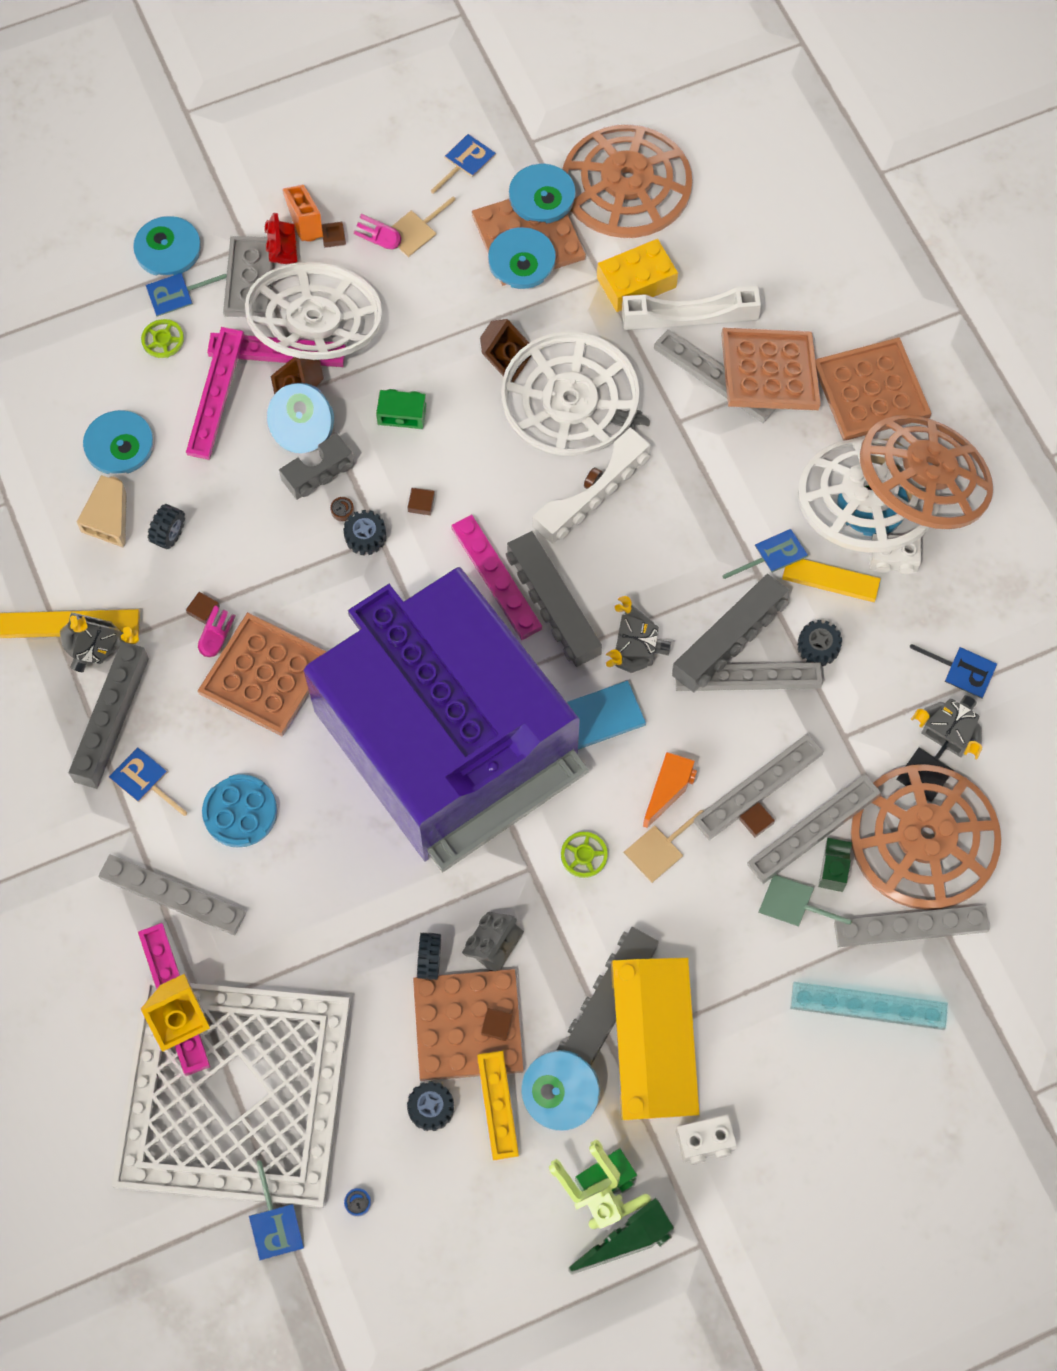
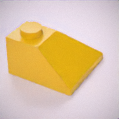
M185 973L161 984L140 1008L162 1052L210 1029Z

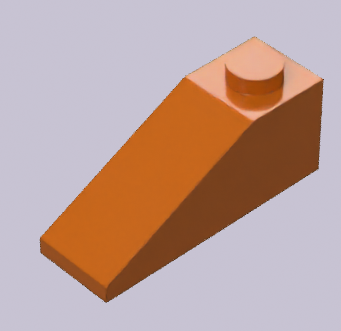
M304 184L283 188V194L293 224H295V230L301 241H314L316 238L323 237L320 212Z
M666 752L644 817L643 827L648 828L685 793L688 783L693 785L697 770L693 769L694 760Z

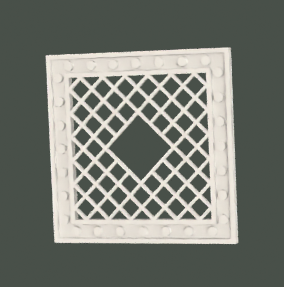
M146 979L142 1006L156 991L154 981L151 979ZM189 983L204 1015L206 1014L214 1023L210 1026V1029L200 1033L201 1039L209 1047L206 1055L208 1057L213 1053L220 1062L210 1072L204 1069L203 1072L206 1075L195 1084L188 1076L184 1075L183 1069L177 1063V1053L172 1056L168 1050H165L164 1052L169 1059L160 1065L162 1051L141 1011L112 1187L266 1202L258 1167L253 1161L256 1156L265 1150L272 1159V1162L264 1168V1172L266 1173L276 1165L283 1174H265L272 1203L324 1208L350 998ZM211 1013H219L225 1015L218 1021H216L215 1018L211 1015ZM236 1015L251 1017L244 1023H241ZM232 1016L239 1027L227 1035L220 1025ZM261 1017L274 1018L276 1020L268 1026ZM255 1019H258L265 1029L255 1037H252L245 1027ZM287 1020L302 1022L293 1028ZM283 1021L290 1032L281 1039H278L271 1029ZM313 1022L320 1023L319 1030L313 1024ZM308 1023L316 1034L304 1042L297 1031ZM217 1028L225 1038L212 1046L205 1036ZM243 1030L250 1041L238 1049L231 1038ZM268 1032L276 1043L264 1051L256 1041ZM294 1035L301 1046L290 1054L282 1043ZM318 1038L315 1056L308 1045ZM228 1041L235 1052L223 1060L216 1050ZM254 1044L261 1055L249 1063L242 1052ZM279 1046L287 1057L275 1065L267 1055ZM305 1049L312 1057V1060L301 1068L293 1057ZM239 1055L268 1092V1095L227 1127L197 1088ZM265 1058L272 1069L260 1077L253 1066ZM290 1060L298 1071L286 1080L279 1071V1068ZM173 1062L180 1073L168 1082L161 1071ZM315 1063L313 1081H311L304 1071ZM276 1072L283 1083L271 1091L264 1080ZM159 1075L165 1085L156 1091ZM299 1075H302L309 1085L297 1094L290 1083ZM184 1077L191 1087L179 1096L171 1085ZM287 1086L294 1097L282 1105L275 1095ZM169 1088L176 1099L164 1108L156 1097ZM311 1090L308 1108L301 1097ZM195 1091L202 1101L190 1110L183 1102V1099ZM272 1098L279 1106V1109L267 1117L260 1107ZM298 1100L306 1111L294 1120L286 1109ZM155 1101L161 1111L152 1117ZM180 1103L187 1113L175 1122L167 1111ZM206 1105L213 1116L203 1124H200L193 1114ZM258 1110L265 1120L253 1129L246 1121V1118ZM283 1112L291 1123L279 1132L271 1121ZM165 1114L172 1125L160 1134L152 1123ZM308 1115L305 1134L297 1123ZM191 1117L198 1127L185 1136L179 1125ZM217 1119L224 1130L212 1139L204 1128ZM243 1122L250 1133L238 1141L231 1133V1130ZM269 1124L276 1135L264 1144L256 1133ZM292 1127H295L302 1138L290 1146L283 1135ZM151 1128L157 1137L148 1143L149 1130ZM176 1129L183 1139L170 1148L164 1137ZM202 1131L209 1142L197 1151L189 1140ZM228 1134L235 1145L223 1153L216 1145V1142ZM254 1136L261 1147L249 1156L241 1145ZM280 1138L287 1147V1150L275 1158L268 1147ZM161 1141L168 1151L155 1160L148 1149ZM304 1142L303 1157L301 1160L299 1156L295 1153L294 1149H296L299 1145H301ZM187 1143L194 1154L182 1163L174 1152ZM213 1146L220 1157L208 1165L201 1157V1154ZM239 1148L246 1159L234 1168L226 1157ZM291 1153L299 1164L287 1173L279 1162ZM145 1155L149 1157L152 1163L145 1162ZM170 1155L178 1163V1165L160 1164ZM198 1158L205 1168L187 1165ZM224 1160L231 1170L212 1168ZM250 1162L257 1173L239 1170ZM301 1168L300 1177L292 1176Z

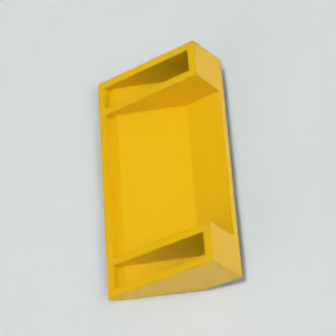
M688 958L612 961V988H614L621 1088V1093H619L621 1120L699 1115Z

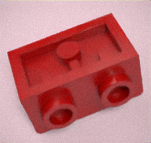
M273 213L270 219L266 220L264 231L267 233L266 252L269 253V262L286 265L296 263L295 224L279 221L278 213Z

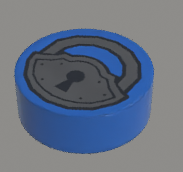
M355 1188L346 1194L344 1206L350 1215L360 1217L370 1210L371 1198L365 1190Z

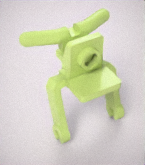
M598 1140L591 1142L589 1150L609 1178L596 1183L587 1190L580 1191L558 1159L551 1161L549 1166L551 1174L557 1177L572 1200L576 1202L574 1204L576 1209L588 1204L594 1216L589 1221L591 1229L604 1228L617 1222L651 1201L650 1195L643 1194L624 1204L621 1201L623 1199L621 1194L614 1196L612 1189L618 1186L620 1173L604 1152L603 1146Z

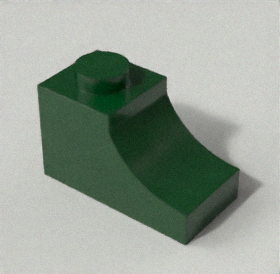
M827 837L818 887L839 892L844 891L847 885L851 862L852 842Z

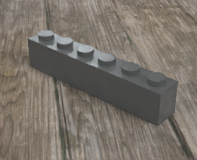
M533 531L508 542L507 553H505L506 558L511 566L515 565L517 568V576L520 582L528 586L529 596L534 604L538 603L540 606V614L545 623L549 622L552 626L551 632L557 642L561 641L564 646L563 652L569 662L573 661L575 666L578 667L600 656L602 644Z
M766 574L673 663L672 676L693 693L699 687H705L709 683L711 676L716 671L720 672L731 656L736 657L742 650L743 645L747 641L751 642L756 637L758 630L762 626L767 627L778 611L782 612L789 603V589L769 574Z
M121 641L68 772L74 783L95 789L98 788L149 660L144 647Z
M631 927L628 933L623 932L617 944L621 947L616 955L611 953L605 964V967L608 968L605 975H599L593 985V989L596 991L592 998L587 996L580 1008L583 1011L580 1019L573 1020L568 1029V1033L571 1035L567 1042L561 1041L557 1050L576 1053L590 1066L593 1064L616 1023L611 962L614 960L652 959L658 948V940L634 927Z

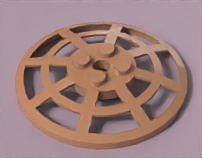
M615 125L594 131L582 138L572 148L563 164V170L567 174L569 170H581V181L585 192L574 199L570 211L587 227L608 236L638 238L661 231L671 225L681 215L690 199L692 171L683 151L667 136L643 126ZM613 132H635L634 137H616L607 140L603 136ZM644 134L663 141L673 150L663 152L655 144L644 140ZM593 139L599 144L589 152L584 161H571L575 153L584 144ZM631 142L630 150L617 152L612 144ZM640 145L650 148L657 155L646 158L638 153ZM602 149L609 155L604 163L591 162L594 156ZM680 157L686 174L685 186L673 181V169L669 161L670 159ZM663 162L666 169V178L654 175L653 165ZM588 170L601 172V181L591 187L588 180ZM624 172H629L633 176H631L630 178H625L621 174ZM652 183L663 186L661 192L651 200L646 192L651 188ZM605 189L610 195L615 197L614 204L604 201L597 194ZM670 189L682 194L675 208L661 218L655 207L666 198ZM639 197L643 203L639 206L623 207L624 199L630 200ZM591 199L599 207L610 211L609 224L591 217L581 209L580 205ZM647 211L653 221L650 224L637 227L617 226L620 214L631 215Z
M912 415L889 417L876 423L868 431L861 444L860 464L868 485L885 505L912 522L935 529L962 528L978 520L987 510L992 500V477L983 457L966 438L942 423ZM897 423H917L921 425H926L927 427L911 426L903 428ZM886 425L895 431L888 439L886 446L871 445L875 433L881 427ZM911 432L928 433V440H918ZM902 436L911 444L907 450L893 447L899 437ZM938 437L948 441L955 448L948 450L945 446L938 443ZM871 454L885 455L887 467L893 476L891 479L884 483L881 482L873 468ZM968 454H971L978 463L984 479L977 476L974 463ZM893 456L903 458L904 471L899 472ZM963 456L970 471L959 467L956 457ZM958 475L970 480L968 487L963 492L955 483ZM912 478L918 484L926 487V492L916 488L907 480ZM900 484L909 493L924 500L922 512L903 503L890 490ZM977 484L987 491V495L983 503L976 510L972 511L966 499L972 494ZM949 488L954 496H936L935 491ZM934 503L943 505L959 503L965 515L951 518L933 516Z
M910 765L884 774L873 782L877 788L889 779L907 772L911 785L896 791L888 799L880 796L872 802V804L881 808L875 823V836L860 839V820L863 810L853 816L850 833L852 850L862 874L885 897L910 908L938 910L956 906L970 899L990 879L997 866L1001 851L1000 825L995 810L988 798L966 777L940 766ZM918 771L939 772L957 779L958 783L952 790L937 784L922 783ZM966 787H969L981 799L989 812L990 821H977L972 808L961 797ZM924 791H935L946 795L947 798L941 806L927 803ZM914 792L917 805L905 811L894 804L902 796ZM956 802L965 811L970 822L956 823L953 816L949 813ZM887 812L900 819L897 832L883 834V824ZM921 829H932L934 838H924L921 834ZM980 831H994V851L987 869L975 860L980 846ZM959 833H973L969 854L956 845ZM899 843L901 849L906 854L900 864L890 855L885 844ZM878 847L883 860L894 871L886 884L871 869L862 849ZM950 854L962 862L955 870L942 875L940 861L947 858ZM914 861L930 864L932 876L918 875L908 871ZM968 868L980 877L966 891L946 898L945 882L959 877ZM902 878L919 884H933L935 900L913 898L901 894L894 889Z

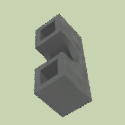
M337 433L318 444L319 454L323 459L320 464L307 466L298 457L279 469L282 482L296 500L310 495L315 488L329 483L334 476L348 471L354 464L352 451Z

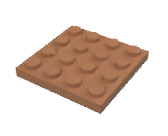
M509 199L472 210V217L488 253L492 242L498 235L509 229L525 227L543 233L551 241L555 250L554 269L585 260V252L568 214L551 223L527 221L515 213ZM500 281L502 286L507 285L506 283Z
M743 328L722 329L721 337L728 407L819 410L821 404L812 332Z
M900 337L815 359L818 379L843 441L867 435L868 431L876 423L889 417L900 415L931 417L932 413ZM900 422V423H897V424L900 425V426H902V425H906V424H910V423H908V422ZM885 425L881 427L877 432L891 428Z
M247 612L199 687L198 693L238 715L283 736L309 694L304 668L326 651Z
M515 969L439 975L438 980L413 978L420 1081L480 1076L477 1055L503 1051L506 1074L524 1073ZM488 1008L513 1014L507 1041L481 1035Z

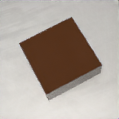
M343 221L322 224L324 248L346 245Z
M411 488L407 507L408 512L431 516L435 491Z
M198 592L186 608V613L206 625L213 607H220V605L212 598Z
M759 802L739 818L754 838L775 822Z
M488 1008L481 1035L507 1041L513 1014Z

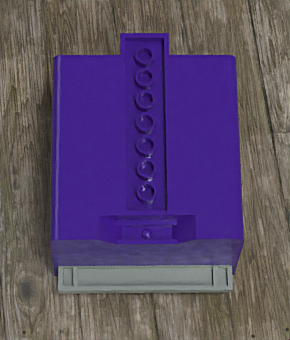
M461 567L448 572L404 602L390 583L348 609V615L359 631L311 661L304 668L307 686L316 715L424 862L429 860V854L442 873L589 772L587 766L578 756L579 717Z

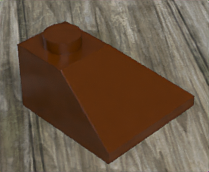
M508 319L491 321L480 337L482 354L503 377L513 357L529 344L527 339ZM531 355L517 368L512 377V383L515 382Z
M293 357L270 376L274 395L278 390L290 384L306 383L317 387L324 379L320 360Z

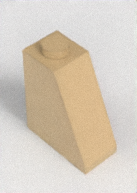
M101 475L77 520V524L82 533L120 547H124L126 539V491L122 481L118 478Z

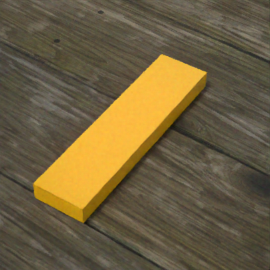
M805 559L786 566L782 580L870 602H875L881 579Z
M503 1051L479 1054L477 1057L493 1160L518 1157L519 1153Z

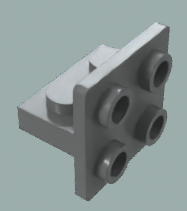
M487 912L480 919L479 926L474 934L466 941L462 954L475 958L490 971H499L524 931L515 924L517 919L514 916Z

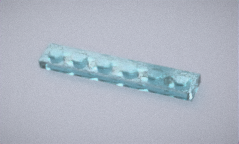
M793 982L790 1005V1009L939 1030L946 1029L948 1007L947 1002Z

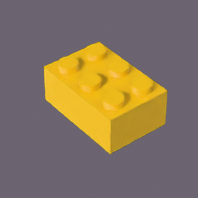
M658 238L597 263V279L616 312L622 310L623 296L648 295L655 297L677 287L678 272Z

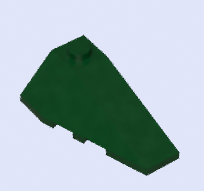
M654 1198L627 1219L628 1221L625 1223L624 1228H618L611 1232L603 1240V1244L594 1246L573 1263L568 1269L570 1274L573 1275L650 1249L656 1244L661 1247L672 1238L670 1233L673 1232L674 1227L657 1198Z

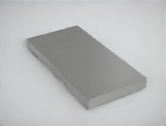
M230 236L223 308L224 317H246L245 302L251 286L265 273L273 270L274 262H269V253L266 252L267 237ZM261 292L253 303L252 315L266 318V308L270 299Z

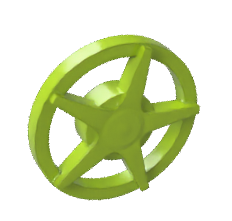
M159 319L151 322L145 327L141 335V343L144 350L156 358H169L180 350L184 342V334L181 327L176 322L168 319ZM167 324L165 329L152 330L155 326ZM172 326L179 331L180 337H171L170 330ZM149 332L153 335L154 341L146 346L145 339ZM178 342L172 350L168 351V346L171 343ZM159 347L163 348L164 352L158 353L152 351V349Z
M574 833L562 845V864L570 874L576 877H593L602 871L607 862L608 852L606 845L600 837L593 833ZM586 837L584 844L579 845L577 848L568 845L575 838ZM589 837L596 840L603 851H594L588 845ZM565 849L574 853L575 860L570 866L565 859ZM604 855L601 865L594 870L591 864L593 858ZM578 864L586 865L590 872L580 873L573 870V868Z

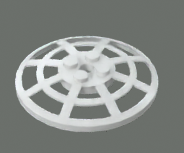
M300 262L275 268L257 279L246 296V320L255 336L270 348L297 358L320 360L351 354L372 340L381 323V303L372 286L352 271L327 263ZM307 274L327 275L342 281L336 289L323 285H309ZM298 275L299 286L285 289L278 294L267 287L279 279ZM350 284L358 288L367 297L371 305L358 309L354 301L344 294ZM260 292L271 300L266 308V318L252 315L253 303ZM311 292H319L331 296L326 299L319 296H311ZM302 294L301 298L291 303L284 300L291 295ZM338 300H341L351 311L340 313L339 308L335 304ZM277 305L286 310V319L272 318ZM374 312V325L369 334H356L360 327L361 316ZM354 319L350 332L339 328L341 321ZM255 324L267 325L280 342L276 343L258 330ZM275 326H288L293 333L286 338ZM331 335L342 338L337 342L327 345L324 342V338ZM300 338L314 340L316 346L296 343V341ZM350 340L357 341V343L349 347H345L334 351H328L329 349L339 347ZM292 346V347H294V348H298V349H302V350H310V351H318V352L299 351V350H295V349H291V348H287V347Z
M559 332L530 342L513 357L502 380L501 398L508 422L522 439L545 452L575 456L599 451L611 445L629 428L638 408L639 385L634 368L627 357L608 341L582 332ZM575 343L573 356H560L546 361L539 351L544 347L554 344ZM584 345L593 346L613 357L616 362L605 370L598 363L583 357ZM531 355L538 367L528 376L524 386L512 383L511 380L517 368ZM560 364H572L571 372H564L558 375L554 373L551 367ZM581 365L591 368L599 376L591 381L588 377L580 374ZM621 369L624 370L630 382L632 400H618L617 387L612 377ZM543 373L548 379L544 390L532 389L534 381ZM605 382L609 387L611 400L598 399L597 388ZM509 391L522 395L523 409L528 419L518 423L515 422L509 407ZM571 394L576 397V400L568 402L564 397ZM529 397L543 400L545 410L533 415L529 404ZM596 408L609 409L606 417L599 425L591 419ZM630 409L623 426L612 437H609L603 429L611 422L616 410ZM551 417L553 420L561 423L559 433L549 430L541 422ZM581 422L589 429V431L580 434H568L570 425ZM534 426L543 434L557 439L556 447L547 446L525 434L523 430ZM593 435L601 441V443L587 448L565 449L567 441L582 440Z
M864 438L840 441L819 451L805 466L800 477L798 489L799 505L802 513L818 534L832 543L854 551L886 552L910 545L920 539L930 529V527L918 525L907 534L887 539L885 527L896 524L905 518L899 514L884 518L882 511L889 507L876 496L873 490H868L865 487L868 483L863 475L860 464V449ZM872 439L871 445L886 446L887 441ZM896 443L893 446L894 448L907 450V448ZM853 446L855 450L842 454L833 461L822 459V457L830 452L841 448ZM871 454V455H874V456H880V457L885 458V455ZM854 456H857L859 461L858 465L850 469L839 464ZM893 456L895 465L898 464L905 470L903 458ZM886 462L883 465L872 463L882 483L893 477ZM816 465L826 468L821 477L820 489L806 493L807 477L812 466ZM832 471L844 476L842 484L828 487V479ZM912 478L907 480L909 483H911L918 489H920V487L926 488L915 482ZM900 484L890 490L895 497L915 509L919 500L918 497L912 495L908 503L898 496L899 487H902ZM940 490L935 491L936 496H940ZM842 493L844 500L848 503L844 510L835 504L831 495ZM823 498L827 507L838 516L831 527L824 524L816 516L809 504L810 501ZM934 503L933 516H937L940 504ZM855 510L872 513L874 520L862 519L852 514ZM848 522L860 527L875 528L877 540L856 539L839 532L845 523Z

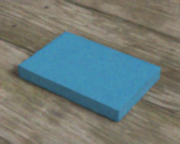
M628 681L567 702L580 719L578 750L646 726L645 719Z

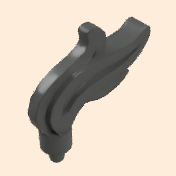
M616 410L611 422L622 427L630 410ZM637 410L629 428L635 430V425L649 427L650 420L642 415V411Z

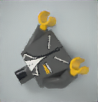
M628 596L619 597L618 600L623 605L617 604L614 608L616 612L625 611V615L622 614L616 649L606 653V656L612 658L606 662V666L613 667L616 665L617 668L634 673L653 665L655 653L669 656L671 641L657 639L659 627L634 607Z
M73 612L70 614L69 622L60 630L63 649L73 658L70 668L81 673L84 672L88 662L103 663L105 658L120 646L121 641L130 644H136L139 641L137 630L132 632L130 627H125L123 632H121L110 621Z
M965 695L960 703L953 699H949L946 703L938 702L924 709H917L911 717L912 721L916 719L921 723L919 725L920 728L924 726L921 734L941 746L944 745L946 740L949 741L947 750L960 758L963 754L972 753L975 755V759H978L982 751V727L977 723L980 716L972 711L977 704L976 700L972 697Z

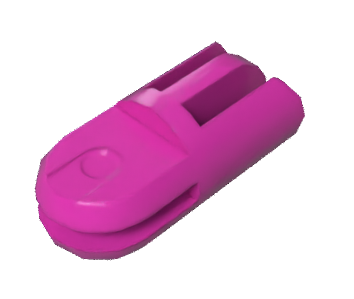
M360 215L361 219L376 225V227L373 228L358 222L356 226L371 233L372 237L357 230H354V235L386 249L392 250L400 245L401 235L399 231L369 216Z
M218 606L213 607L198 641V650L204 657H214L220 652L236 615L231 614L224 629L221 630L228 611L223 609L215 626H212L219 610Z

